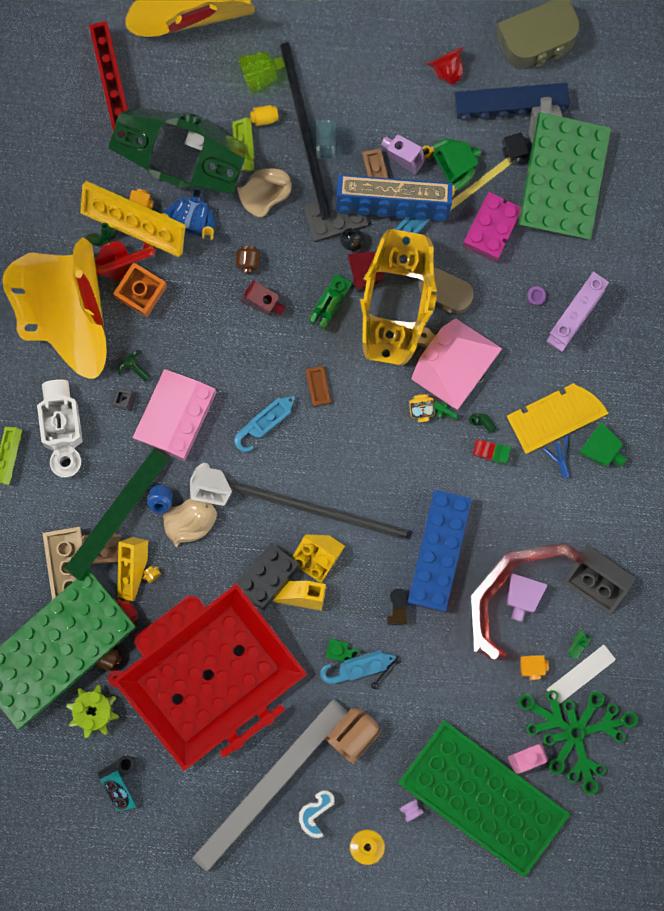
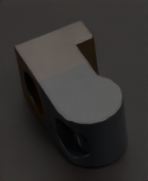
M397 588L390 594V602L393 604L392 616H387V625H407V595L404 590Z

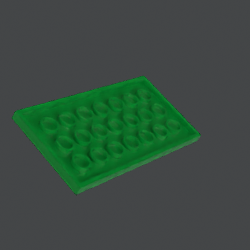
M88 569L80 581L76 579L0 646V708L18 730L25 727L137 629L136 625L91 570Z
M445 720L398 782L399 785L523 878H525L570 816L567 811Z

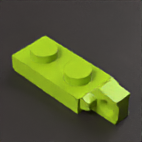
M246 117L234 121L232 127L233 137L243 144L246 152L241 171L250 172L254 170V150L251 118Z

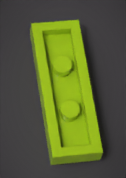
M16 427L4 428L0 445L1 485H9L12 478V471L17 458L16 454L22 429Z

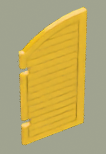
M572 383L564 387L565 394L561 395L558 390L527 405L526 409L528 412L523 414L522 410L519 409L507 415V418L525 454H528L608 415V411L592 393Z

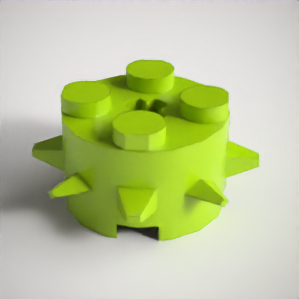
M97 685L93 692H84L79 688V697L74 703L66 705L67 708L72 710L74 718L69 726L78 725L83 728L85 738H88L92 731L100 730L104 735L108 734L106 726L110 723V720L119 718L118 715L112 712L111 704L115 701L116 697L106 698L101 694L100 685ZM90 707L97 708L95 716L88 715Z

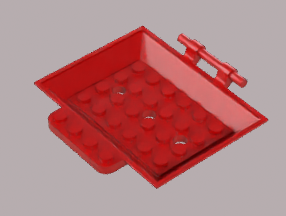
M236 583L206 607L198 597L194 595L186 596L146 627L135 638V645L143 657L112 681L183 771H185L224 739H227L230 744L219 752L223 758L227 757L234 750H239L245 745L244 742L263 727H268L276 720L275 718L285 711V708L280 704L269 712L266 706L307 675V673ZM242 645L244 647L241 655L234 654L233 649L235 646ZM206 669H211L213 671L212 678L204 679L203 672ZM179 693L183 696L182 701L177 704L173 703L172 696ZM257 714L261 720L241 736H238L235 731Z

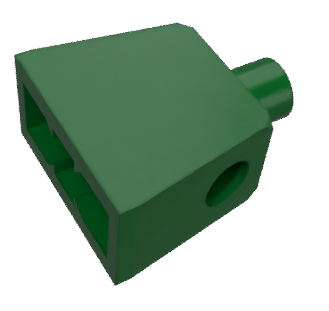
M603 423L598 425L578 453V455L605 468L611 461L621 467L627 459L618 452L623 443Z

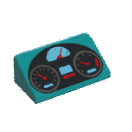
M118 771L100 779L117 811L136 807Z

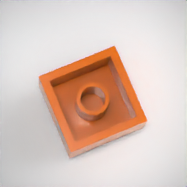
M133 262L113 295L115 299L147 318L167 288V284Z

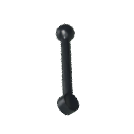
M396 657L377 681L371 684L372 689H377L379 683L389 671L399 664V657Z

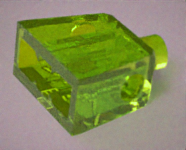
M268 51L238 57V63L251 95L277 80L275 70L285 67L281 56L271 60Z

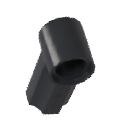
M122 756L97 773L100 779L116 771L119 772L121 777H124L136 769L137 763L131 756ZM125 759L131 761V768L129 770H125L122 767Z

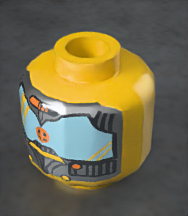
M428 394L413 395V399L409 401L411 417L418 419V422L429 421V417L435 415L434 399L429 397Z

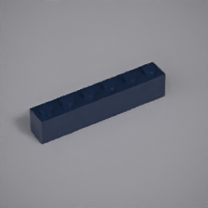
M568 82L455 92L456 119L468 121L473 117L488 119L491 116L497 115L500 118L510 116L509 114L525 116L528 113H532L533 107L541 106L540 99L543 97H551L552 105H559L562 113L568 110L570 106Z

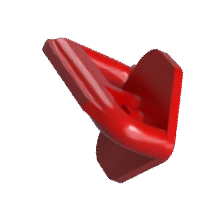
M113 241L107 243L100 248L95 259L96 273L113 280L124 278L133 262L153 256L155 248L144 242L142 250L128 254L122 242Z

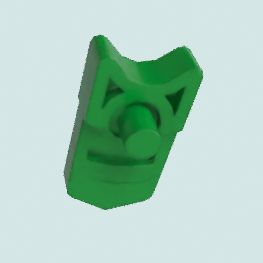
M435 401L433 407L435 412H437L436 417L441 418L443 414L453 420L458 419L457 414L446 409L448 405L446 402L440 404Z
M579 630L576 637L573 638L574 642L568 651L569 656L577 659L583 649L588 647L592 637L585 635V632Z

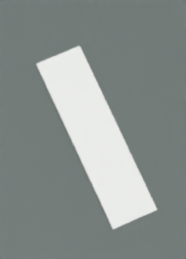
M603 645L546 690L548 692L555 690L558 693V704H560L616 659L606 646ZM549 693L553 697V699L556 698L555 693Z

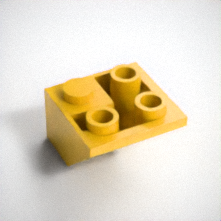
M306 534L292 559L301 565L299 569L322 583L339 558L345 545L330 535Z

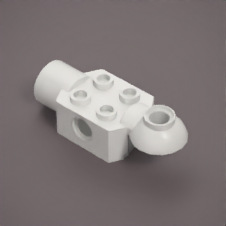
M67 380L47 381L42 384L44 400L37 405L41 441L45 448L54 451L50 458L51 470L60 477H70L76 474L81 466L80 454L75 450V447L83 442L79 408L76 400L70 398L69 382ZM65 459L71 460L70 465L67 467L61 466Z

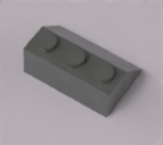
M587 546L563 583L611 615L631 588L636 577L590 546Z

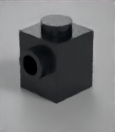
M522 132L503 138L502 143L504 147L502 148L504 158H508L509 163L514 162L518 164L524 162L525 158L528 157V150Z

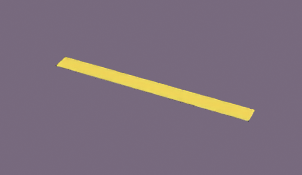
M508 158L452 200L451 210L512 164L509 163Z

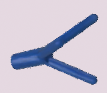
M569 435L565 436L562 453L559 442L555 443L559 459L547 448H543V451L558 463L563 479L570 477L565 461Z

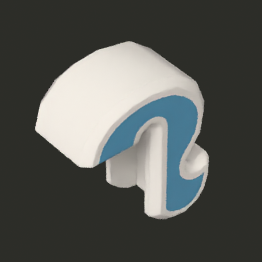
M329 791L317 793L315 797L319 802L305 805L299 813L301 827L311 837L320 838L324 836L313 819L334 805V796Z

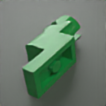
M335 274L328 288H326L308 322L315 325L318 318L322 317L319 329L325 330L339 309L352 282Z

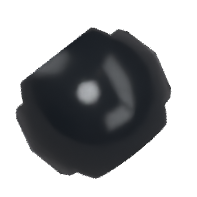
M348 228L343 231L340 242L344 249L356 251L362 247L364 236L360 230Z

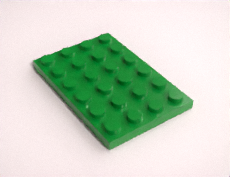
M543 112L538 113L518 225L591 240L611 128Z

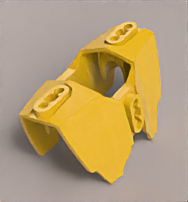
M388 229L380 240L373 263L363 279L366 281L364 299H360L363 313V352L367 360L403 366L415 352L422 330L433 313L437 297L436 294H431L437 292L433 274L434 247L427 235ZM404 238H409L410 243L408 245L403 243ZM405 256L407 259L406 263H401L399 258ZM376 272L400 274L424 281L416 322L394 321L369 314ZM388 331L393 333V337L390 339L386 337ZM385 349L390 353L388 357L382 355Z

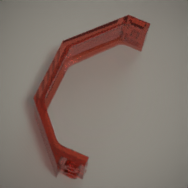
M565 543L506 553L471 596L475 653L484 654L490 660L494 659L495 661H504L508 656L489 637L488 602L518 564L565 554L572 561L582 565L586 558L572 546Z

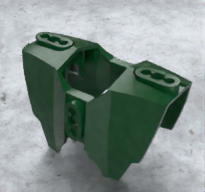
M133 109L121 112L116 121L108 149L143 167L161 182L173 184L177 188L197 187L228 194L234 193L246 153L240 141L211 123L208 119L202 121L203 117L189 112L173 113L153 109ZM164 123L204 136V144L190 183L160 172L155 166L150 164L154 144ZM119 131H124L126 137L121 138ZM139 137L143 139L142 144L138 142ZM213 163L216 169L212 170L210 164ZM228 169H231L233 171V175L231 177L227 175Z

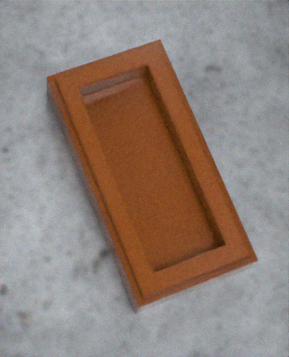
M324 366L305 369L312 406L331 404Z

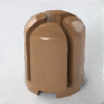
M354 707L345 714L324 739L354 765L380 735V727L364 710Z

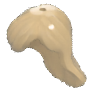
M270 168L254 172L243 187H237L245 209L256 217H263L273 205L282 202L289 196L292 184L286 172Z
M188 499L182 505L171 507L168 512L163 513L165 533L172 540L176 548L181 542L198 540L210 531L216 521L217 512L211 503Z

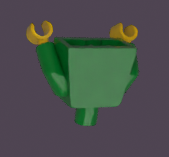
M450 138L438 141L432 147H422L423 152L426 150L430 151L429 154L424 155L425 159H430L434 155L448 183H453L452 198L456 190L459 191L470 182L475 173L474 168L478 165L477 158L481 157V151L478 147L471 149L466 141L459 142Z

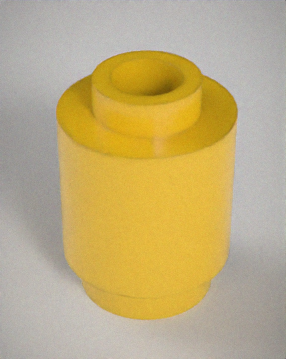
M266 105L253 108V112H250L251 123H255L256 126H262L278 121L276 106Z

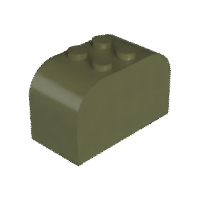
M552 0L499 22L495 35L507 61L512 66L519 69H527L535 65L540 67L546 64L547 60L561 58L564 53L573 47L579 30V20L570 0Z

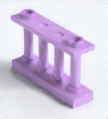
M593 271L549 333L550 336L546 342L562 353L604 294V289L609 282Z

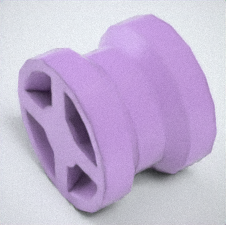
M417 799L399 808L406 815L405 819L407 822L424 813L422 809H419Z

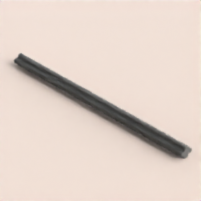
M227 479L231 491L247 494V496H254V498L256 497L282 506L284 504L286 507H293V509H300V511H307V513H314V515H321L333 520L337 519V521H344V523H351V525H358V527H365V529L367 528L379 533L381 531L383 534L387 535L388 533L390 536L394 537L395 535V537H402L404 540L407 535L408 529L403 530L401 527L396 528V526H389V524L387 526L385 523L382 524L381 522L380 524L378 521L373 522L369 518L366 520L364 517L359 518L357 515L352 516V514H345L343 511L338 512L337 510L336 512V509L330 508L329 510V507L328 509L325 506L322 508V505L321 507L318 504L315 506V503L314 505L311 502L308 504L304 500L301 502L297 498L292 499V497H285V495L283 497V494L278 495L277 493L276 495V492L275 494L274 492L271 493V491L269 493V490L268 492L265 489L262 491V488L261 490L258 487L255 489L251 485L248 487L244 483L241 485L239 482L237 484V481L232 482L231 480L230 482V479L229 481Z

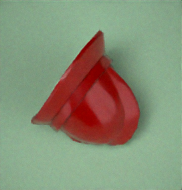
M464 46L425 64L433 68L434 73L440 80L445 81L447 84H455L463 74L460 53Z

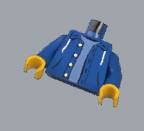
M193 190L191 199L182 197L181 200H177L169 206L164 213H161L185 224L186 233L200 236L202 239L206 235H210V239L213 240L215 219L213 212L208 208V204L202 202L204 192Z

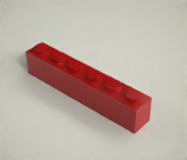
M107 21L90 24L89 29L110 121L114 131L119 114L127 111L128 108ZM119 131L120 137L126 135L124 131Z

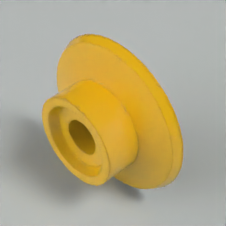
M373 830L359 831L350 842L352 857L363 865L377 863L385 851L383 838ZM365 844L371 845L370 851L364 850Z

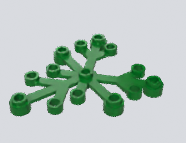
M550 690L546 694L553 714L535 704L534 699L530 695H522L518 700V705L522 710L530 709L548 720V722L540 724H529L526 728L529 735H535L540 731L556 727L566 731L557 734H546L543 738V742L548 746L568 739L557 758L549 762V771L553 774L563 772L565 767L564 760L575 743L578 761L573 770L568 772L567 780L571 783L577 782L582 770L584 778L582 784L583 792L588 795L595 794L598 790V784L592 779L590 769L597 776L604 775L606 769L604 765L597 764L586 757L582 740L586 734L603 731L612 736L614 741L618 743L625 740V733L614 728L623 725L627 728L634 727L638 722L637 715L633 712H627L622 718L611 720L618 713L619 709L617 705L610 704L607 706L606 714L600 723L585 727L595 708L604 703L602 693L596 691L588 696L589 704L578 723L574 711V702L571 700L565 701L563 709L567 712L570 724L562 719L557 700L558 693L555 690ZM549 693H555L556 698L554 700H551L549 698ZM593 696H597L599 698L598 703H593ZM523 699L529 700L528 706L522 704ZM566 703L572 704L571 710L566 709ZM610 706H614L616 708L615 713L612 714L609 712ZM627 716L632 717L633 721L631 724L626 722ZM530 726H535V733L529 731ZM574 729L579 731L578 737L573 736L572 732ZM617 733H621L623 735L622 740L616 739ZM547 736H551L553 738L552 743L546 742ZM554 763L559 764L560 768L558 770L553 769ZM598 766L603 768V772L601 774H598L596 772V768ZM571 773L576 774V779L574 781H572L569 778V775ZM588 783H591L593 785V789L591 791L586 789V785Z

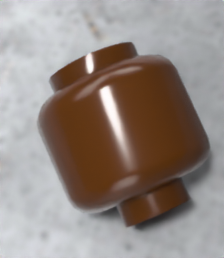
M241 246V249L236 251V267L242 269V273L252 274L253 270L259 269L260 251L256 249V246Z
M118 647L111 650L95 666L108 671L113 670L115 666H119L122 656L119 655Z

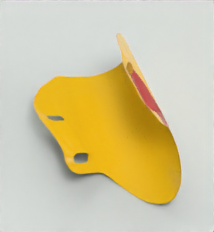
M136 0L127 14L126 27L131 33L138 36H160L254 14L255 6L251 5L250 0Z
M81 238L75 244L73 255H51L32 252L12 262L4 272L3 286L15 312L18 335L25 341H48L77 374L89 379L98 377L105 366L107 350L93 245L87 239ZM21 288L25 291V294H15L11 289ZM27 324L38 325L36 331H25V326Z

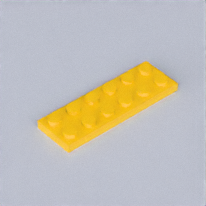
M88 181L82 185L81 214L101 223H107L114 229L177 257L181 256L184 246L185 224Z

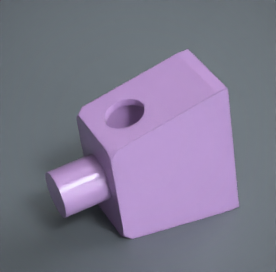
M397 135L394 140L386 136L381 143V146L387 149L390 159L416 175L426 160L422 147L400 135Z
M512 573L507 598V606L514 608L511 619L522 622L525 612L533 614L547 584Z

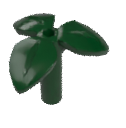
M103 223L101 225V236L97 233H91L86 238L95 246L102 243L105 245L113 242L109 239L116 236L117 229L110 227L107 223Z
M141 350L130 353L121 362L118 369L119 376H121L124 367L129 366L145 382L150 378L136 363L135 356L141 354Z

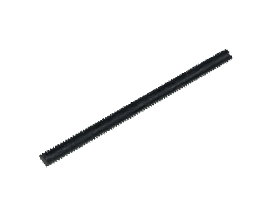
M285 42L280 44L282 57L285 63L286 74H288L287 78L291 87L296 115H298L299 128H301L302 139H304L305 152H307V161H309L308 165L312 174L313 185H315L314 189L315 194H317L316 198H318L321 218L326 220L331 218V212L328 207L329 205H327L326 191L322 183L321 172H319L318 158L314 150V141L306 115L290 43Z

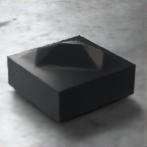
M117 388L112 406L131 411L136 392Z

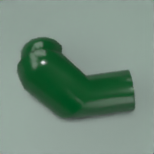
M474 413L469 417L471 425L484 426L489 433L497 428L487 414Z

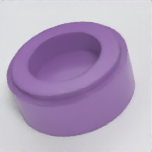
M539 286L530 288L527 293V300L533 306L542 305L546 299L545 290Z

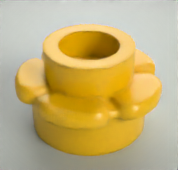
M150 566L144 571L145 576L143 579L147 580L148 583L154 582L161 575L158 570L159 567L154 568Z

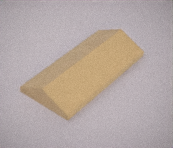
M81 527L43 533L52 600L76 580L64 568L83 544Z

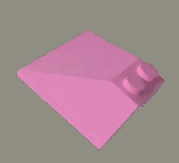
M455 318L440 329L423 352L411 380L458 410L502 348Z

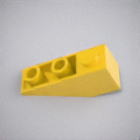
M289 581L272 602L322 611L326 584L311 581Z

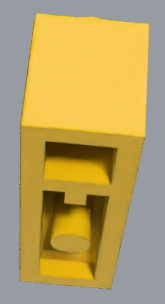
M131 537L119 541L117 597L130 601L135 600L148 560V540Z

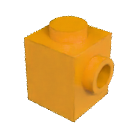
M143 189L131 190L129 200L152 210L154 201L151 200L148 191Z
M545 655L521 656V677H529L530 680H541V676L546 675L545 671H549L548 660H545Z

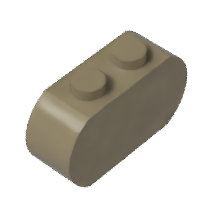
M434 267L433 274L437 292L431 294L437 295L435 305L441 307V310L447 314H461L468 310L473 300V288L470 283ZM419 279L418 283L420 297L422 296L424 281Z

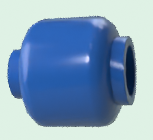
M163 485L152 487L147 499L149 509L158 514L168 512L172 506L173 492Z

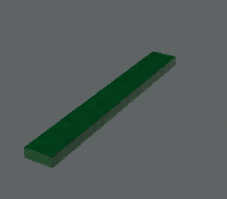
M154 447L65 566L64 570L80 581L168 463L169 457Z

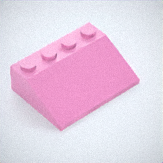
M164 369L133 439L185 461L216 395V389Z

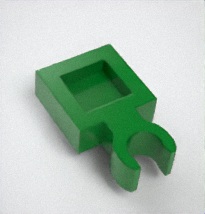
M330 638L325 658L344 662L345 657L352 659V653H360L361 651L358 649L349 650V643Z

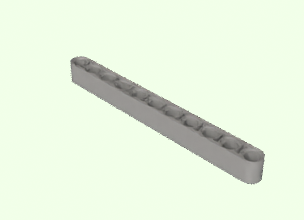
M335 699L328 704L192 858L202 869L207 872L345 716L348 711Z

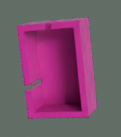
M488 192L464 240L463 247L497 263L519 219L521 207L509 201L505 204L503 203V198Z

